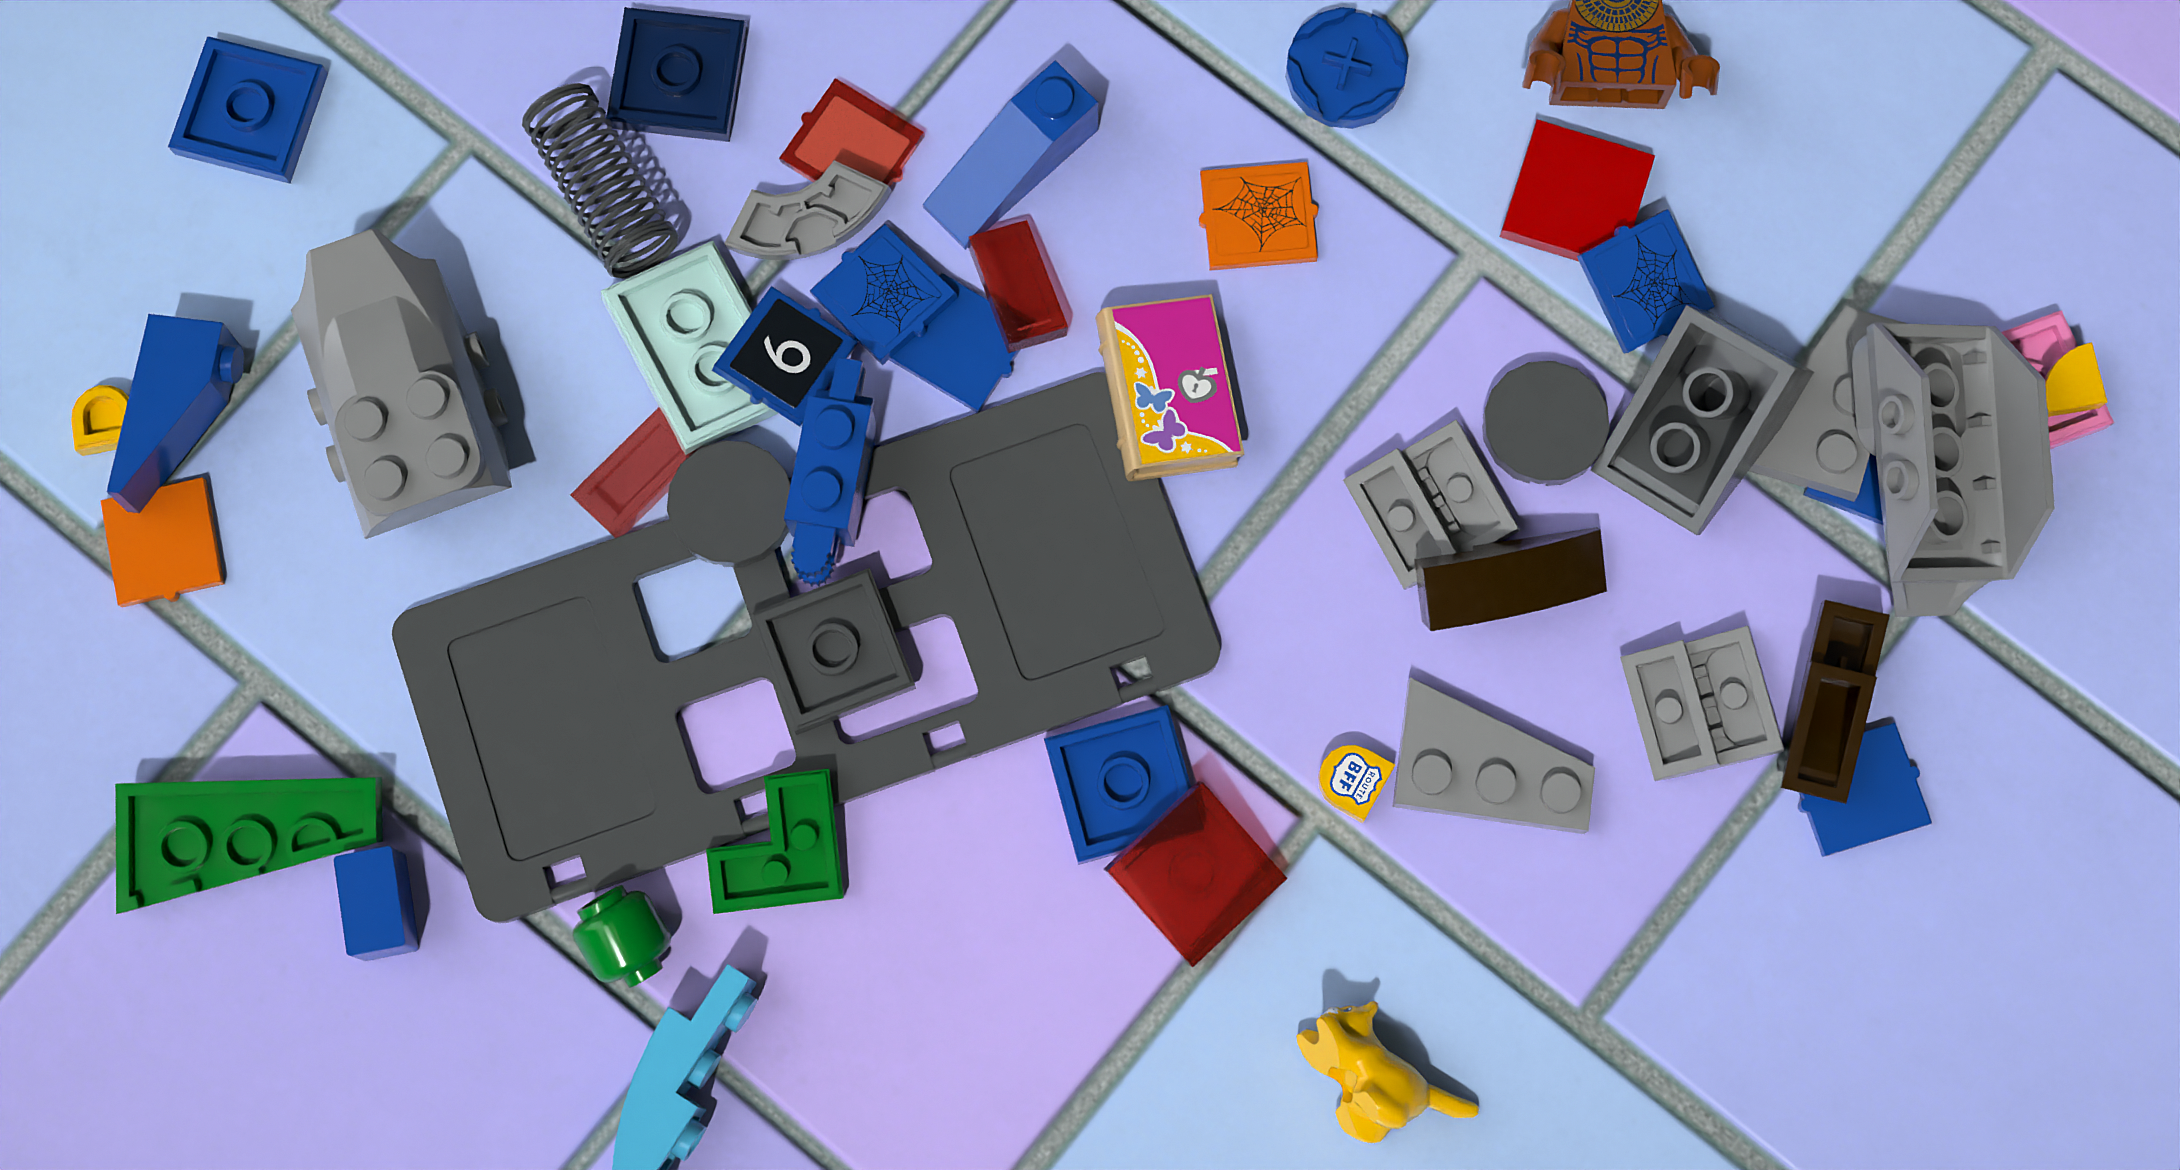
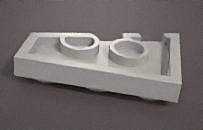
M1845 306L1803 364V366L1814 371V374L1783 426L1749 471L1805 488L1809 487L1854 502L1861 488L1870 452L1861 443L1856 427L1852 371L1853 350L1857 342L1867 334L1866 327L1872 323H1907Z
M1411 677L1409 678L1392 807L1585 834L1589 831L1595 774L1594 766Z

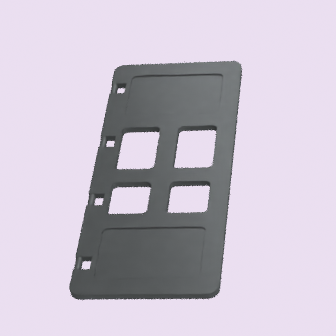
M1092 373L873 449L863 502L896 490L907 493L932 559V566L926 573L878 589L894 632L897 633L940 617L951 619L957 629L978 689V694L971 703L855 744H845L839 739L833 721L799 735L795 734L753 622L750 632L744 637L669 663L657 660L635 594V586L642 578L699 559L693 556L676 537L670 519L403 612L394 622L392 640L477 911L484 918L492 922L509 923L557 906V904L590 892H597L704 854L707 848L726 846L746 839L748 836L770 829L768 813L741 821L735 803L765 792L764 776L830 768L834 807L930 774L937 769L968 758L978 757L1122 706L1126 702L1157 691L1161 692L1209 674L1216 667L1220 656V645L1158 479L1153 478L1139 481H1128L1126 479L1121 450L1116 445L1119 439L1106 373ZM775 550L764 560L740 568L733 567L749 616L751 613L791 598ZM1145 657L1152 677L1117 689L1111 669ZM760 680L769 681L773 684L796 752L795 761L787 768L713 794L702 792L678 724L680 710L686 706ZM959 723L966 743L930 755L923 736ZM580 857L586 877L551 889L545 869Z

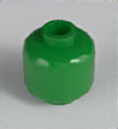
M619 885L593 899L577 911L581 920L573 929V940L598 980L611 983L623 978L630 988L647 980L663 968L658 957L670 945L671 934L646 893L641 891L626 892L623 885Z

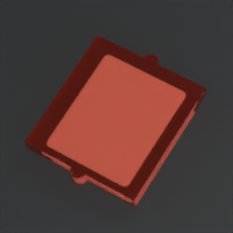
M835 78L812 112L802 114L801 120L803 124L783 151L779 160L782 164L812 182L819 180L835 160L890 187L893 182H900L903 179L902 169L925 135L920 129Z

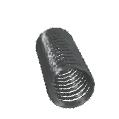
M582 83L565 84L552 89L532 103L523 116L522 127L528 136L531 137L532 144L538 148L540 157L545 159L544 165L548 170H551L552 178L558 182L557 187L562 193H565L564 199L568 204H571V211L578 216L577 221L582 227H585L584 233L588 238H591V245L594 249L598 250L597 256L602 261H605L604 267L611 277L617 278L637 275L656 266L668 257L675 249L679 235L672 223L664 220L666 216L664 210L657 209L659 201L651 197L653 192L651 188L644 186L646 179L643 175H637L639 167L631 163L633 158L631 154L624 152L626 145L622 141H618L619 134L616 130L611 129L613 123L610 119L605 118V110L598 107L599 100L590 85ZM571 94H588L576 96L564 102H561L560 104L549 110L538 121L535 128L530 127L531 122L533 121L535 116L538 113H540L545 107L557 101L558 99L564 98ZM584 101L581 107L565 115L554 124L541 127L552 115L564 107ZM596 111L601 115L600 118H592ZM602 123L607 125V129L597 130ZM594 124V126H592L583 134L577 136L572 140L561 143L565 138H567L577 130L582 129L588 125ZM609 134H612L614 137L613 140L604 141ZM601 135L590 145L576 152L568 154L572 149H574L581 143L593 137ZM558 137L551 145H544L547 139ZM616 145L620 147V151L610 153ZM603 147H607L605 150L600 152L595 157L583 163L575 165L578 161H580L590 153L597 151ZM565 148L558 156H551L554 150ZM622 157L627 159L626 163L617 164ZM614 158L602 168L582 176L596 165ZM572 159L565 167L557 168L561 161ZM629 168H632L634 171L633 174L622 176ZM579 170L571 179H564L567 172ZM616 170H619L617 173H615L607 180L597 185L591 186L593 183H595L602 177ZM635 179L640 181V185L628 188ZM586 181L578 190H571L574 183ZM622 182H625L624 184L619 186L617 189L611 191L610 193L598 197L611 187L618 185ZM641 191L647 193L646 197L635 199ZM594 192L585 201L578 202L582 194ZM630 194L628 197H626L624 200L618 202L617 204H615V205H613V206H611V207L605 208V207H607L608 205H610L611 203H613L614 201H616L617 199H619V198H621V197H623V196H625V195ZM648 202L653 203V208L640 211ZM601 203L593 212L584 213L588 206ZM637 205V206H636L635 208H633L631 211L625 213L624 215H622V216H620V217H618V218H616V219H613L614 217H616L617 215H619V214L622 213L623 211H625V210H627V209H629V208H631V207ZM608 214L600 223L591 224L595 217ZM654 214L660 215L659 220L646 223ZM643 217L642 219H640L639 221H637V222L634 223L633 225H631V226H629V227H627V228H625V229H623V230H620V229H622L623 227H625L626 225H628L629 223H631V222H633V221H635V220H637V219ZM616 225L606 235H598L602 228ZM670 235L665 244L650 256L629 266L613 268L615 263L626 262L652 251ZM623 236L613 246L604 247L609 239ZM661 236L649 246L635 253L623 256L627 251L643 241ZM596 240H602L600 245L597 243Z

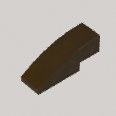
M1598 527L1474 545L1473 551L1414 559L1421 620L1430 631L1514 617L1607 592L1601 529Z
M1829 600L1821 602L1780 788L1847 804L1877 680L1875 675L1890 617L1889 614Z

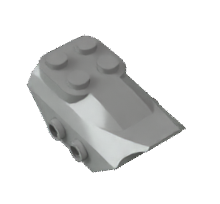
M369 229L309 250L306 254V271L299 300L291 309L316 388L308 390L307 395L318 423L321 426L325 424L329 426L334 445L326 447L327 458L339 483L347 482L365 539L512 488L506 446L499 426L508 423V417L496 388L486 390L480 372L481 369L489 367L485 349L476 331L467 334L436 260L423 259L411 255L392 243L378 229Z
M1872 323L1866 327L1867 334L1857 342L1853 350L1852 371L1856 427L1864 448L1876 456L1882 518L1895 617L1955 615L1962 604L1984 585L1991 581L2015 578L2055 509L2045 379L1995 326Z

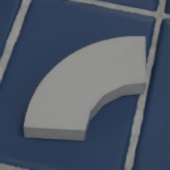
M834 160L819 180L800 191L773 195L752 189L724 244L729 250L758 259L794 260L817 255L839 246L861 231L883 207L892 191L888 185Z

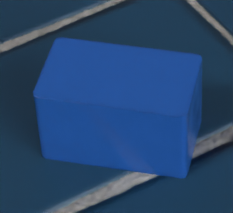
M384 846L334 857L347 955L363 961H370L419 950L406 855L390 846Z

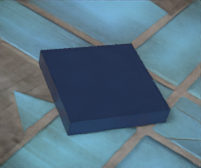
M625 7L606 118L610 119L613 123L611 129L729 142L747 34L745 21Z

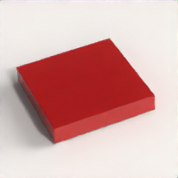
M1537 119L1499 237L1579 262L1577 258L1579 254L1614 237V231L1617 227L1627 226L1631 228L1634 226L1655 155Z

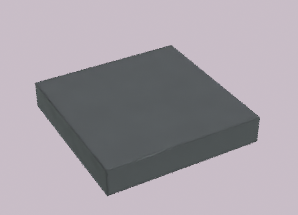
M870 568L750 614L796 735L916 689Z

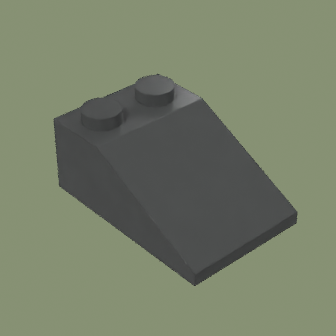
M1686 305L1591 471L1695 535H1701L1783 426L1814 371L1713 313Z

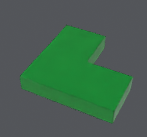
M830 768L764 776L771 841L706 849L713 914L844 898Z

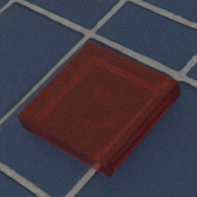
M1197 781L1103 869L1180 957L1191 967H1194L1288 879L1210 789L1200 781Z

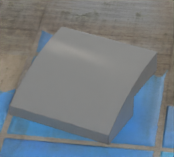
M1457 420L1447 424L1403 451L1398 448L1343 479L1405 590L1417 585L1414 559L1473 551L1474 545L1501 542L1521 531Z
M1748 626L1686 643L1680 640L1620 657L1654 781L1699 773L1785 751Z

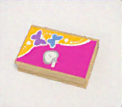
M1212 294L1106 307L1097 313L1095 320L1100 340L1098 351L1103 356L1119 439L1116 445L1121 450L1126 479L1128 481H1139L1237 467V457H1243L1244 449Z

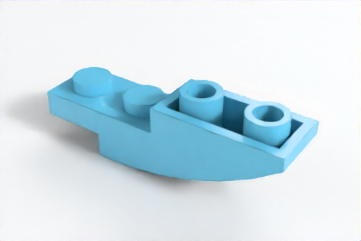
M727 964L692 1019L673 1008H667L650 1037L634 1072L621 1112L614 1145L612 1170H669L676 1157L683 1161L690 1157L707 1129L706 1126L699 1123L707 1109L687 1097L686 1094L691 1086L700 1090L715 1071L720 1062L721 1055L714 1050L728 1028L737 1033L751 1015L758 999L750 994L758 983Z

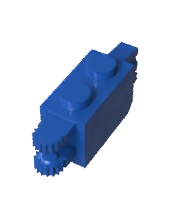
M837 357L830 391L817 389L815 397L808 396L784 520L791 536L794 537L792 544L794 552H791L793 557L791 562L795 564L794 569L799 573V579H803L804 584L809 583L811 587L815 584L820 587L821 583L826 584V580L831 579V573L834 572L832 566L836 565L839 545L851 547L855 545L876 435V420L873 413L874 400L873 398L862 396L866 373L863 361Z

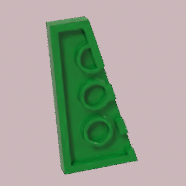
M382 777L116 783V914L133 911L383 842Z

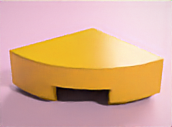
M2092 342L2067 352L2051 367L2045 377L2048 417L2099 409L2108 402Z

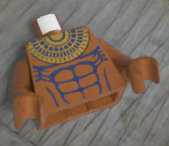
M1570 0L1567 8L1556 10L1550 15L1529 46V60L1522 87L1530 89L1533 81H1542L1551 86L1549 105L1665 109L1677 86V79L1680 82L1679 96L1682 99L1691 98L1694 86L1704 87L1709 90L1710 95H1717L1720 64L1710 56L1699 55L1674 16L1664 12L1662 0Z

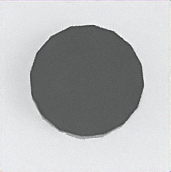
M1556 361L1528 362L1507 372L1491 390L1484 409L1482 425L1484 443L1494 462L1514 479L1526 483L1531 481L1537 484H1546L1545 486L1562 485L1583 475L1602 453L1610 429L1608 407L1597 385L1577 368Z
M720 441L699 448L680 464L669 485L667 513L676 537L693 556L705 562L723 565V567L740 568L764 560L783 543L789 532L784 515L791 484L786 470L770 452L749 442Z

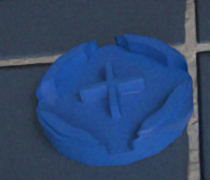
M1339 7L1318 13L1299 28L1288 50L1285 78L1292 99L1307 116L1329 127L1353 129L1375 123L1393 109L1404 90L1408 57L1401 37L1386 20L1373 13L1371 17L1364 13H1356L1355 8Z

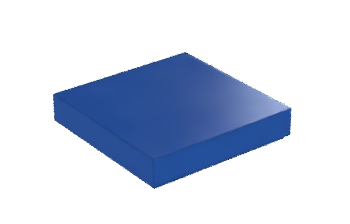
M207 36L168 148L178 156L290 184L328 72L321 64Z
M1168 705L1044 738L1078 865L1203 830Z

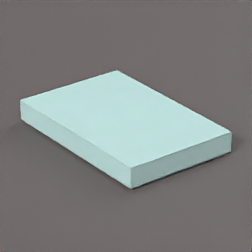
M714 241L601 290V299L685 456L696 452L699 448L714 444L778 414L762 402L758 405L751 403L748 393L712 371L714 364L752 313Z

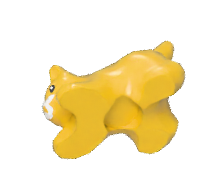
M1375 1001L1360 1007L1352 1005L1341 1008L1329 1007L1316 1020L1318 1032L1305 1029L1296 1035L1297 1044L1308 1063L1314 1069L1333 1078L1341 1085L1343 1090L1340 1101L1341 1105L1336 1109L1335 1114L1344 1132L1359 1141L1367 1143L1381 1142L1391 1129H1400L1406 1126L1407 1122L1422 1114L1427 1107L1453 1118H1473L1478 1115L1479 1107L1474 1102L1457 1097L1434 1085L1427 1084V1081L1413 1065L1389 1052L1381 1044L1373 1031L1372 1024L1379 1007Z

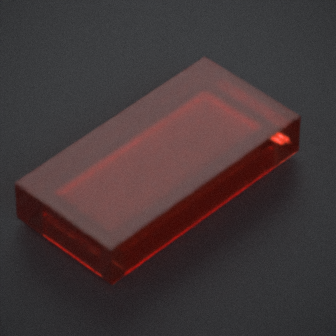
M1025 220L968 236V249L1007 352L1011 353L1067 336V322L1028 221Z
M658 407L570 496L613 538L623 536L668 492L669 485L680 464L695 453L697 449L685 455L660 407Z

